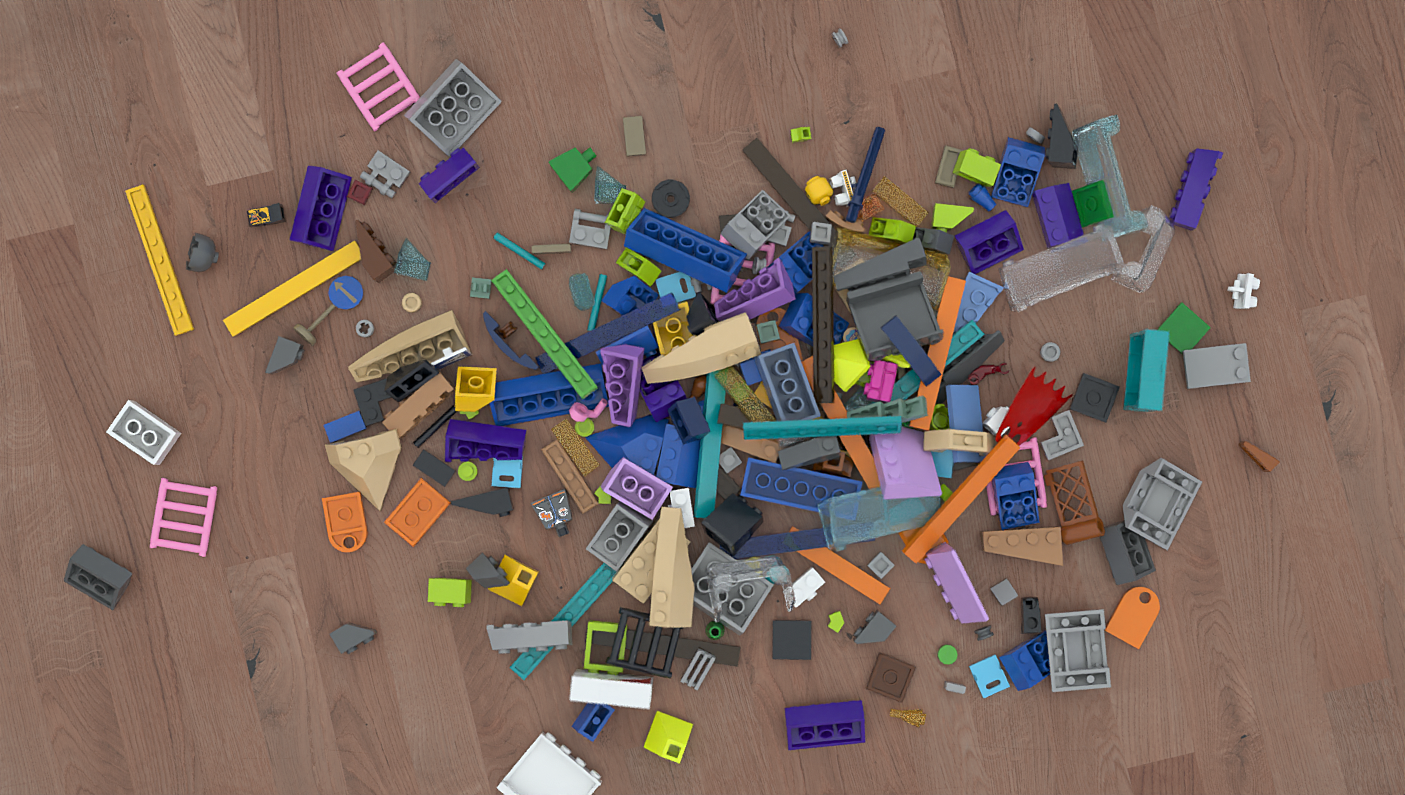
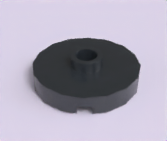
M671 179L662 181L655 187L652 193L654 209L658 214L666 218L681 216L689 206L690 195L688 189L679 181ZM669 196H673L675 200L673 202H668L667 198Z

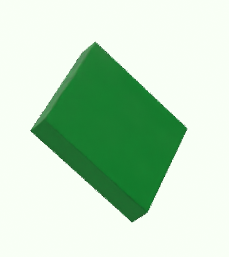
M1104 180L1072 190L1082 228L1114 217Z
M1181 302L1157 330L1169 331L1168 343L1183 355V350L1193 349L1211 327Z

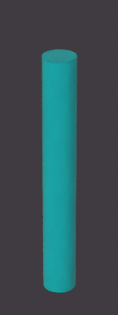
M498 232L495 234L493 239L541 270L544 268L545 262Z
M600 274L588 331L595 332L607 275Z

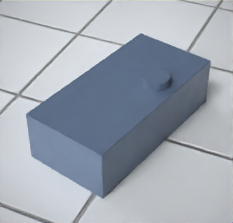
M795 343L754 357L777 421L812 420L821 416Z

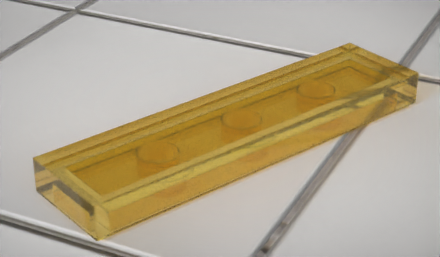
M733 366L722 369L714 376L751 423L776 421Z

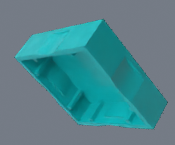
M1145 329L1130 334L1123 410L1137 412L1162 411L1169 331Z

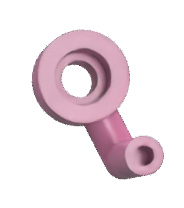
M601 399L594 410H588L585 405L576 402L569 409V413L573 420L584 422L587 418H597L608 402L605 399Z

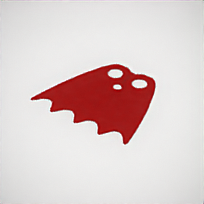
M1034 367L1010 405L998 429L995 441L999 443L1003 438L1001 437L1003 430L1010 427V432L1007 436L1013 439L1015 435L1020 434V439L1016 443L1020 446L1040 429L1073 394L1062 398L1065 386L1054 391L1053 386L1056 379L1045 384L1046 372L1035 378L1034 372L1036 367ZM1022 422V425L1017 427L1018 423Z

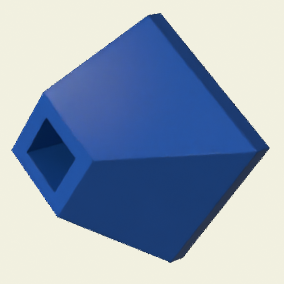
M632 276L613 284L601 301L638 326L659 294L637 277Z

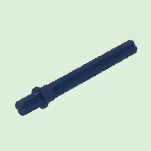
M875 128L851 201L848 202L847 222L855 223L859 210L863 209V198L885 134L884 128Z

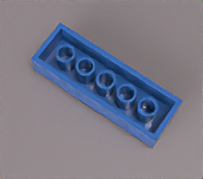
M748 458L740 496L855 520L862 481L800 468L782 471L781 464Z

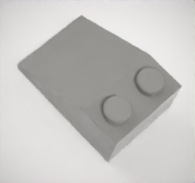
M1246 343L1183 350L1187 389L1251 382Z
M619 501L586 550L615 571H618L648 530L653 520Z

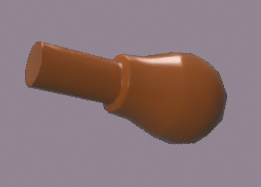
M699 375L695 378L689 398L695 397L697 400V398H700L705 393L707 376Z

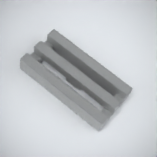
M698 648L680 682H685L688 686H693L695 690H698L716 656ZM700 654H702L703 657L701 661L699 662L691 678L688 679L687 677L689 673L691 672ZM707 657L710 658L697 682H694Z

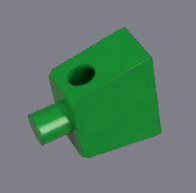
M575 147L550 160L548 163L570 192L573 193L593 171L588 163L597 156L591 148H588L581 154Z

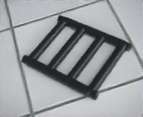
M620 607L619 614L621 616L611 655L607 657L606 664L670 679L672 677L670 670L680 630L684 629V627H672L673 630L663 669L653 667L663 627L655 626L646 664H638L635 662L646 621L650 622V614ZM628 617L638 619L629 658L626 661L618 659Z

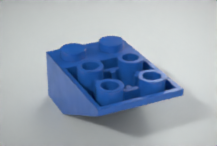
M1008 137L991 197L1028 207L1045 157V147Z
M811 231L778 257L781 259L793 284L794 294L812 280V247H824L822 244L810 242ZM772 262V263H771L769 266H767L766 268L768 269L770 266H772V265L774 264V262Z
M796 293L795 300L791 301L779 327L791 336L813 346V296L809 293ZM833 311L835 345L840 343L849 322Z
M1029 462L1004 466L992 479L1001 530L1040 523L1034 473Z
M1046 630L999 657L1018 691L1029 689L1050 675Z

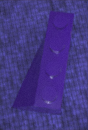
M1199 148L1193 150L1192 153L1189 152L1186 159L1188 167L1186 171H1183L1180 179L1183 183L1181 189H1178L1175 195L1177 202L1169 214V218H1171L1170 224L1191 231L1196 229L1205 205L1202 199H1206L1211 187L1208 183L1216 175L1218 168H1216L1215 163L1218 158H1222L1223 152Z
M450 419L445 439V462H452V459H460L461 462L475 458H479L480 461H487L489 458H496L497 460H522L526 444V430Z

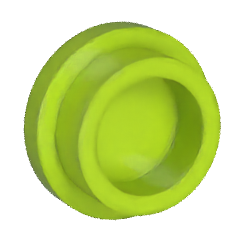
M589 418L584 422H576L575 430L578 435L587 437L593 433L594 423Z
M464 462L458 468V474L462 480L471 481L477 476V467L472 462Z

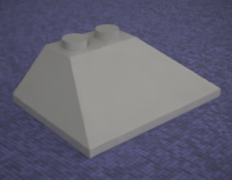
M1159 458L1140 470L1123 503L1125 527L1168 550L1202 481L1168 461Z
M1104 609L1045 614L1052 692L1111 687L1104 629H1106Z

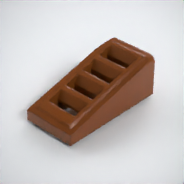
M1241 441L1238 445L1263 472L1272 471L1280 463L1278 459L1247 441Z

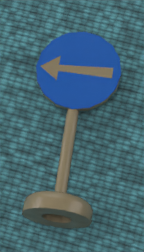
M342 276L335 279L329 286L328 292L332 304L308 329L301 324H296L293 327L308 344L313 346L316 343V338L311 332L335 307L349 310L359 305L363 298V289L357 279L350 276Z

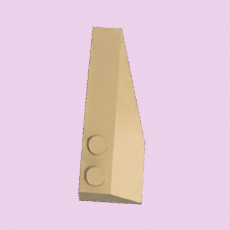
M451 310L399 333L362 356L348 368L356 382L382 377V374L393 373L402 366L424 359L432 363L445 357L442 350L448 347L452 349L453 353L465 347L470 351L460 323Z
M745 312L708 326L702 334L697 337L695 335L690 337L689 341L684 345H677L666 356L661 355L641 367L647 384L707 374L761 355L747 313Z
M661 507L649 626L692 627L695 587L692 579V569L689 561L681 508Z

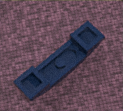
M485 311L483 313L484 322L496 345L515 362L533 370L540 369L526 353L520 358L495 332L500 325Z
M896 315L880 327L926 387L942 375Z

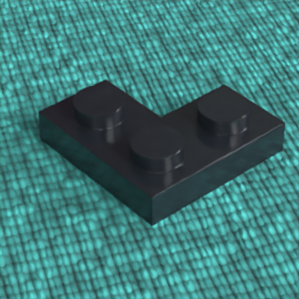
M387 378L353 390L365 426L385 420L379 402L392 398L384 391Z

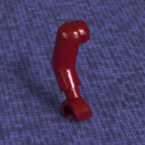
M1005 362L999 366L981 365L969 374L968 382L971 385H977L987 375L997 372L1007 374L1010 370L1005 372L1000 370L1002 365H1007Z

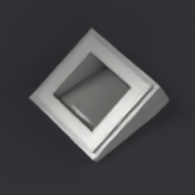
M1007 578L990 588L1001 606L1018 596Z

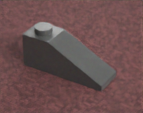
M822 436L780 450L778 455L783 471L837 459L840 456V449L836 436Z

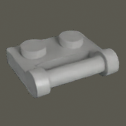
M575 209L569 243L607 250L611 227L605 223L607 216L581 212L580 209ZM579 219L605 223V229L579 225Z

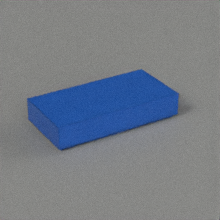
M360 411L323 425L330 443L367 429Z

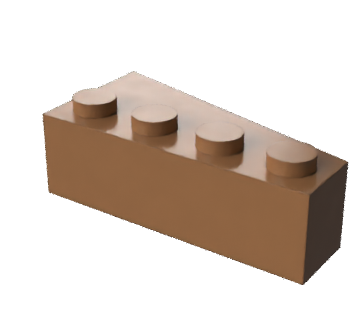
M439 371V374L415 390L412 396L403 399L398 404L400 407L395 411L391 410L384 416L385 420L382 423L388 430L397 429L399 439L401 440L452 396L456 391V387L443 372Z
M1061 527L980 531L982 551L1063 566Z

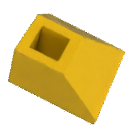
M504 555L499 566L507 573L505 577L510 584L488 588V590L522 606L539 571Z

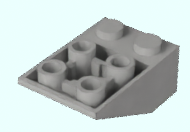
M762 190L726 225L720 234L737 250L746 253V258L749 260L784 224L790 215Z

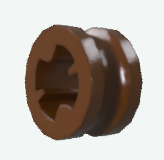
M510 321L498 332L502 333L503 338L506 339L518 328L513 327V322Z

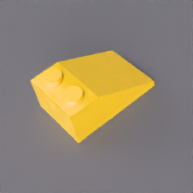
M687 301L650 310L661 355L666 356L672 351V348L677 345H684L693 336L687 328L689 325L686 318L689 312Z

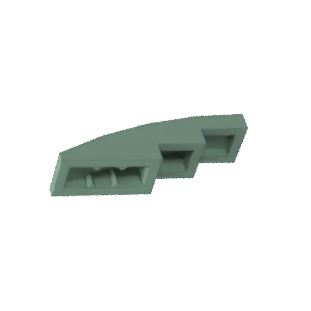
M919 396L906 401L898 399L885 404L876 402L848 411L847 418L901 416L902 423L928 416L926 398Z

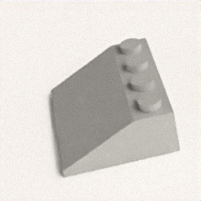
M455 59L404 116L447 156L451 157L450 154L471 136L502 101L462 62Z
M710 542L691 568L695 587L693 605L739 636L744 633L774 585Z

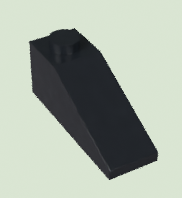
M426 359L402 366L387 377L384 391L395 401L400 402L439 374V370Z
M509 487L451 501V505L493 515L499 514V517L511 515L510 511L514 510Z

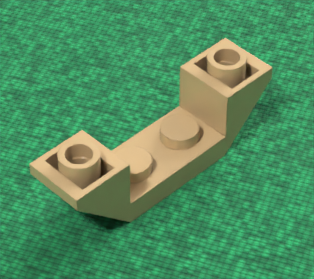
M954 429L924 431L923 451L942 453L946 450L978 452L979 456H987L998 442L995 441L996 436L987 432Z

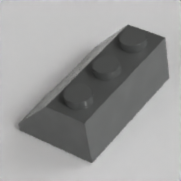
M1124 520L1104 527L1105 534L1100 537L1116 585L1136 581L1156 571L1145 538L1126 528Z
M82 544L69 559L64 582L114 610L129 586L133 573L99 554L93 548Z

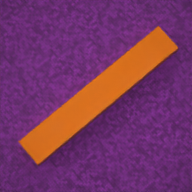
M794 526L791 527L782 543L878 604L882 603L890 590L888 586Z

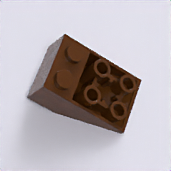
M357 219L355 222L361 263L371 278L380 283L398 270L395 267L397 262L391 254L389 255L388 252H384L386 247L381 240L373 237L374 231L365 221L362 223Z

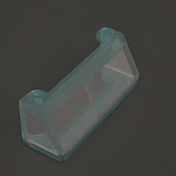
M1117 114L1098 119L1072 131L1086 185L1104 180L1113 211V218L1097 223L1102 242L1134 234L1148 228L1145 215L1141 211L1130 210L1110 136L1116 135L1120 130Z

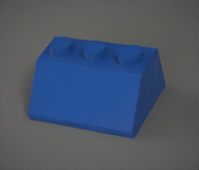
M648 325L606 346L626 344L644 348L643 356L646 355L647 358L656 354V349L659 348ZM598 350L596 354L603 365V356H601V352Z
M666 424L656 477L669 484L696 488L701 439L683 444L675 426Z

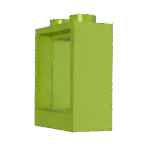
M588 621L584 669H588V672L599 673L600 670H604L610 675H619V672H623L621 667L590 663L593 630L617 632L619 623ZM626 624L620 648L619 659L621 660L625 658L628 624Z

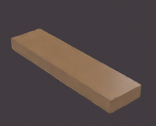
M558 439L541 449L582 514L599 504Z

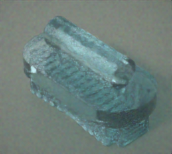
M585 273L572 275L568 283L574 305L581 311L590 309L595 303L589 285V278H587L588 275Z

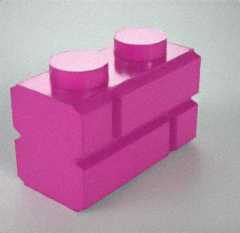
M880 360L874 361L868 369L867 375L871 376L870 382L865 384L863 394L867 395L866 400L885 404L891 401L898 364Z

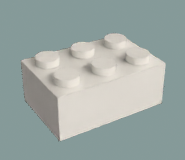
M133 400L127 401L106 431L153 465L161 464L182 434Z

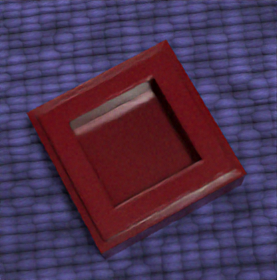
M354 180L347 198L365 206L373 188Z

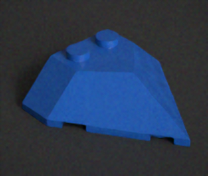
M652 415L636 419L631 427L618 425L585 438L611 468L624 457L654 475L666 424H668L669 419L664 418L656 422Z

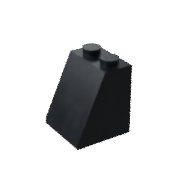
M734 493L702 521L704 533L733 556L736 555L764 522L763 516H761L763 513L758 508H751L747 505L748 501L744 497L736 496Z

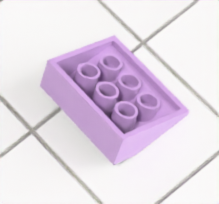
M901 426V433L870 434L869 441L883 499L942 495L932 453L923 451L924 432Z
M946 542L928 550L924 561L929 569H933L935 573L933 579L937 586L941 585L944 591L941 594L945 602H950L952 606L950 612L954 620L958 619L961 623L989 620L955 550Z

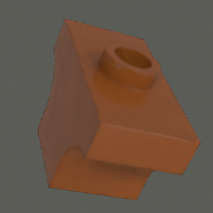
M840 452V456L837 459L814 463L812 471L850 479L853 460L847 457L844 452Z

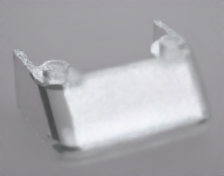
M771 555L710 565L707 569L706 578L715 622L720 621L722 614L719 594L728 592L732 587V582L770 577L775 584L783 586L787 609L792 611L796 601L790 571L781 558Z

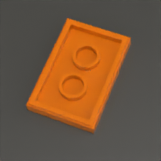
M421 478L384 523L414 547L451 502Z

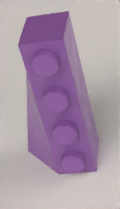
M780 258L774 260V264L768 269L765 267L760 270V274L752 280L748 279L743 282L741 288L738 290L733 289L714 303L716 318L721 322L746 312L750 320L795 300L793 284Z
M626 344L601 348L600 352L604 362L603 371L607 381L605 383L606 390H608L609 394L608 403L611 422L631 427L637 417L644 348Z

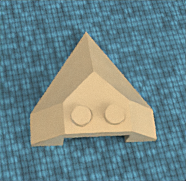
M397 429L380 432L374 436L347 442L343 440L325 444L329 463L381 511L385 494L388 491L394 473L395 463L402 448Z

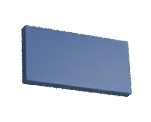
M947 385L946 395L950 429L983 432L979 386ZM952 450L953 463L982 462L986 457L979 456L978 452Z

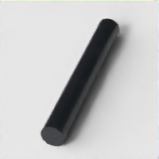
M455 404L413 442L417 448L458 412L455 411Z

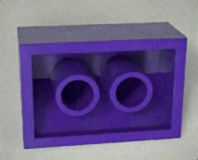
M464 147L461 150L460 148L454 150L450 154L451 158L446 162L442 160L435 166L436 170L431 174L427 172L420 178L421 182L418 184L434 203H437L480 168Z
M1069 183L1054 185L1033 192L1032 197L1047 249L1085 238Z
M1006 210L955 235L958 248L970 272L973 274H977L1024 250L1016 222Z

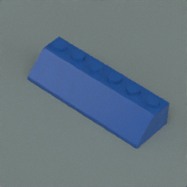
M646 208L640 212L627 228L624 247L726 293L736 281L747 256L746 253Z
M601 363L583 366L584 370L598 387V389L583 400L561 371L496 382L494 401L489 403L495 425L506 426L570 414L569 409L576 402L585 405L588 410L595 409L601 399H605L608 402Z

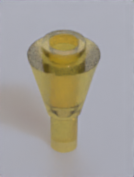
M923 709L890 710L891 717L901 718L915 727L920 728V725L925 724L926 714L923 713Z

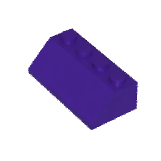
M307 167L290 236L291 241L334 251L352 177L322 167Z
M862 700L785 708L788 750L865 743V718Z

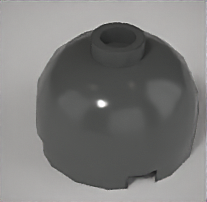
M195 232L188 251L190 261H186L185 269L193 272H204L211 267L212 263H217L219 252H216V245L210 237Z

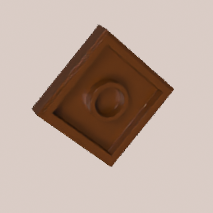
M879 652L866 689L902 703L916 666Z

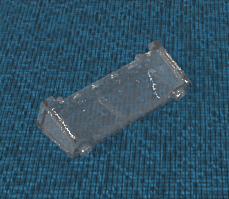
M1104 224L1093 227L1092 232L1016 262L1013 259L1002 263L1003 267L998 268L1009 307L1014 312L1027 309V306H1033L1035 303L1101 277L1127 270L1111 226H1104Z

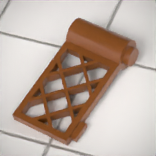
M1079 461L1047 470V475H1044L1046 485L1051 487L1061 523L1062 542L1070 545L1104 536V524L1098 515L1084 462ZM1076 466H1079L1081 472L1078 479L1070 475L1071 470ZM1054 472H1060L1065 475L1061 484L1054 480ZM1067 478L1076 482L1072 491L1064 487ZM1079 484L1085 487L1086 490L1083 498L1075 494ZM1061 489L1070 494L1066 503L1059 498ZM1073 496L1081 501L1077 510L1069 505ZM1084 503L1090 506L1092 515L1086 516L1080 512ZM1067 508L1075 512L1070 521H1066L1064 516Z

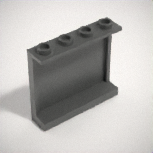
M921 271L847 292L846 301L868 361H879L888 355L895 356L901 354L880 328L895 315L921 347L926 344L934 345L943 340L944 331L939 328L923 285Z

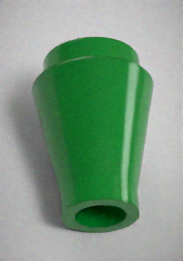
M711 621L707 624L705 632L710 639L718 640L724 635L725 629L718 621ZM714 628L719 630L716 635L711 632Z

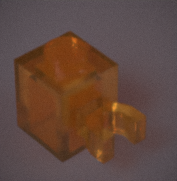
M876 193L864 198L862 203L863 209L859 210L857 218L865 222L885 210Z

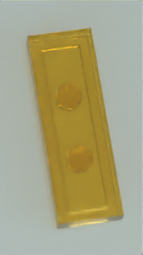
M885 176L872 190L874 194L916 227L929 213Z
M567 418L551 429L584 476L600 466Z

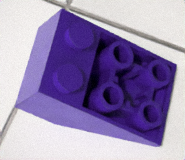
M660 352L644 359L642 367L661 356ZM643 371L641 372L639 391L656 422L670 416L668 409L675 402L687 399L678 380L647 384Z

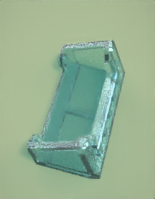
M880 486L827 498L817 504L828 550L835 548L837 552L847 549L846 545L922 528L941 507L940 496L883 499Z

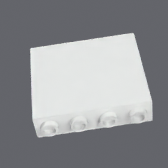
M542 732L500 782L497 789L504 795H591L601 785L602 780H600L601 776L592 769L590 771L585 767L586 763L579 757L575 759L570 755V749L565 745L560 746L555 742L557 739L552 734Z

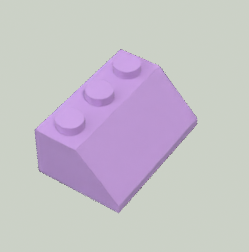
M624 457L610 470L601 485L604 492L653 520L673 488Z

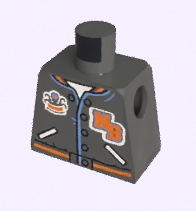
M566 489L531 503L546 530L555 527L558 537L569 534L565 522L572 520L573 517Z

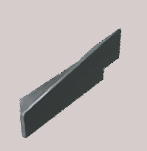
M916 238L834 275L833 279L837 291L844 289L853 291L909 275V269L927 265L921 240Z
M999 330L994 334L984 333L980 339L944 368L935 405L942 404L947 399V385H961L968 378L969 374L976 370L1005 341Z

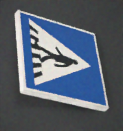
M448 347L442 350L445 357L431 364L440 370L472 354L466 347L454 353Z

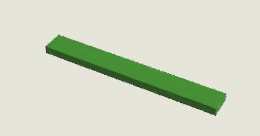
M506 269L493 278L491 281L581 399L583 400L598 389L591 377L509 271Z

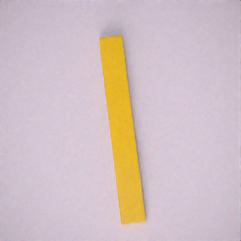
M140 185L125 190L174 335L178 336L192 331L194 327L145 185Z
M354 240L225 318L223 322L231 335L235 337L359 262L361 256L357 242Z

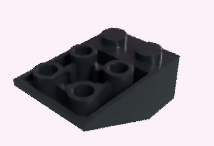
M1054 103V109L1050 110L1052 128L1048 129L1050 147L1046 148V159H1048L1052 167L1076 169L1078 149L1062 110L1058 104Z

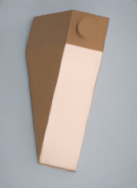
M722 425V444L776 463L778 451L781 450L784 438L744 440L743 429Z

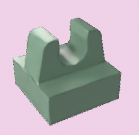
M472 277L470 297L490 299L491 279Z
M775 320L756 325L761 344L780 339Z

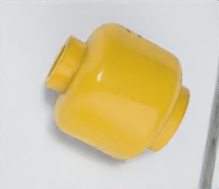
M816 176L806 183L805 193L812 204L823 206L831 201L830 197L833 195V189L826 178Z

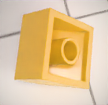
M458 366L455 411L475 412L494 401L497 368Z

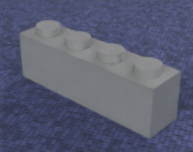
M570 621L541 622V624L523 623L520 626L518 624H503V627L487 625L492 650L498 651V654H509L510 650L517 649V653L529 652V648H536V651H548V647H555V650L567 649L568 645H573Z

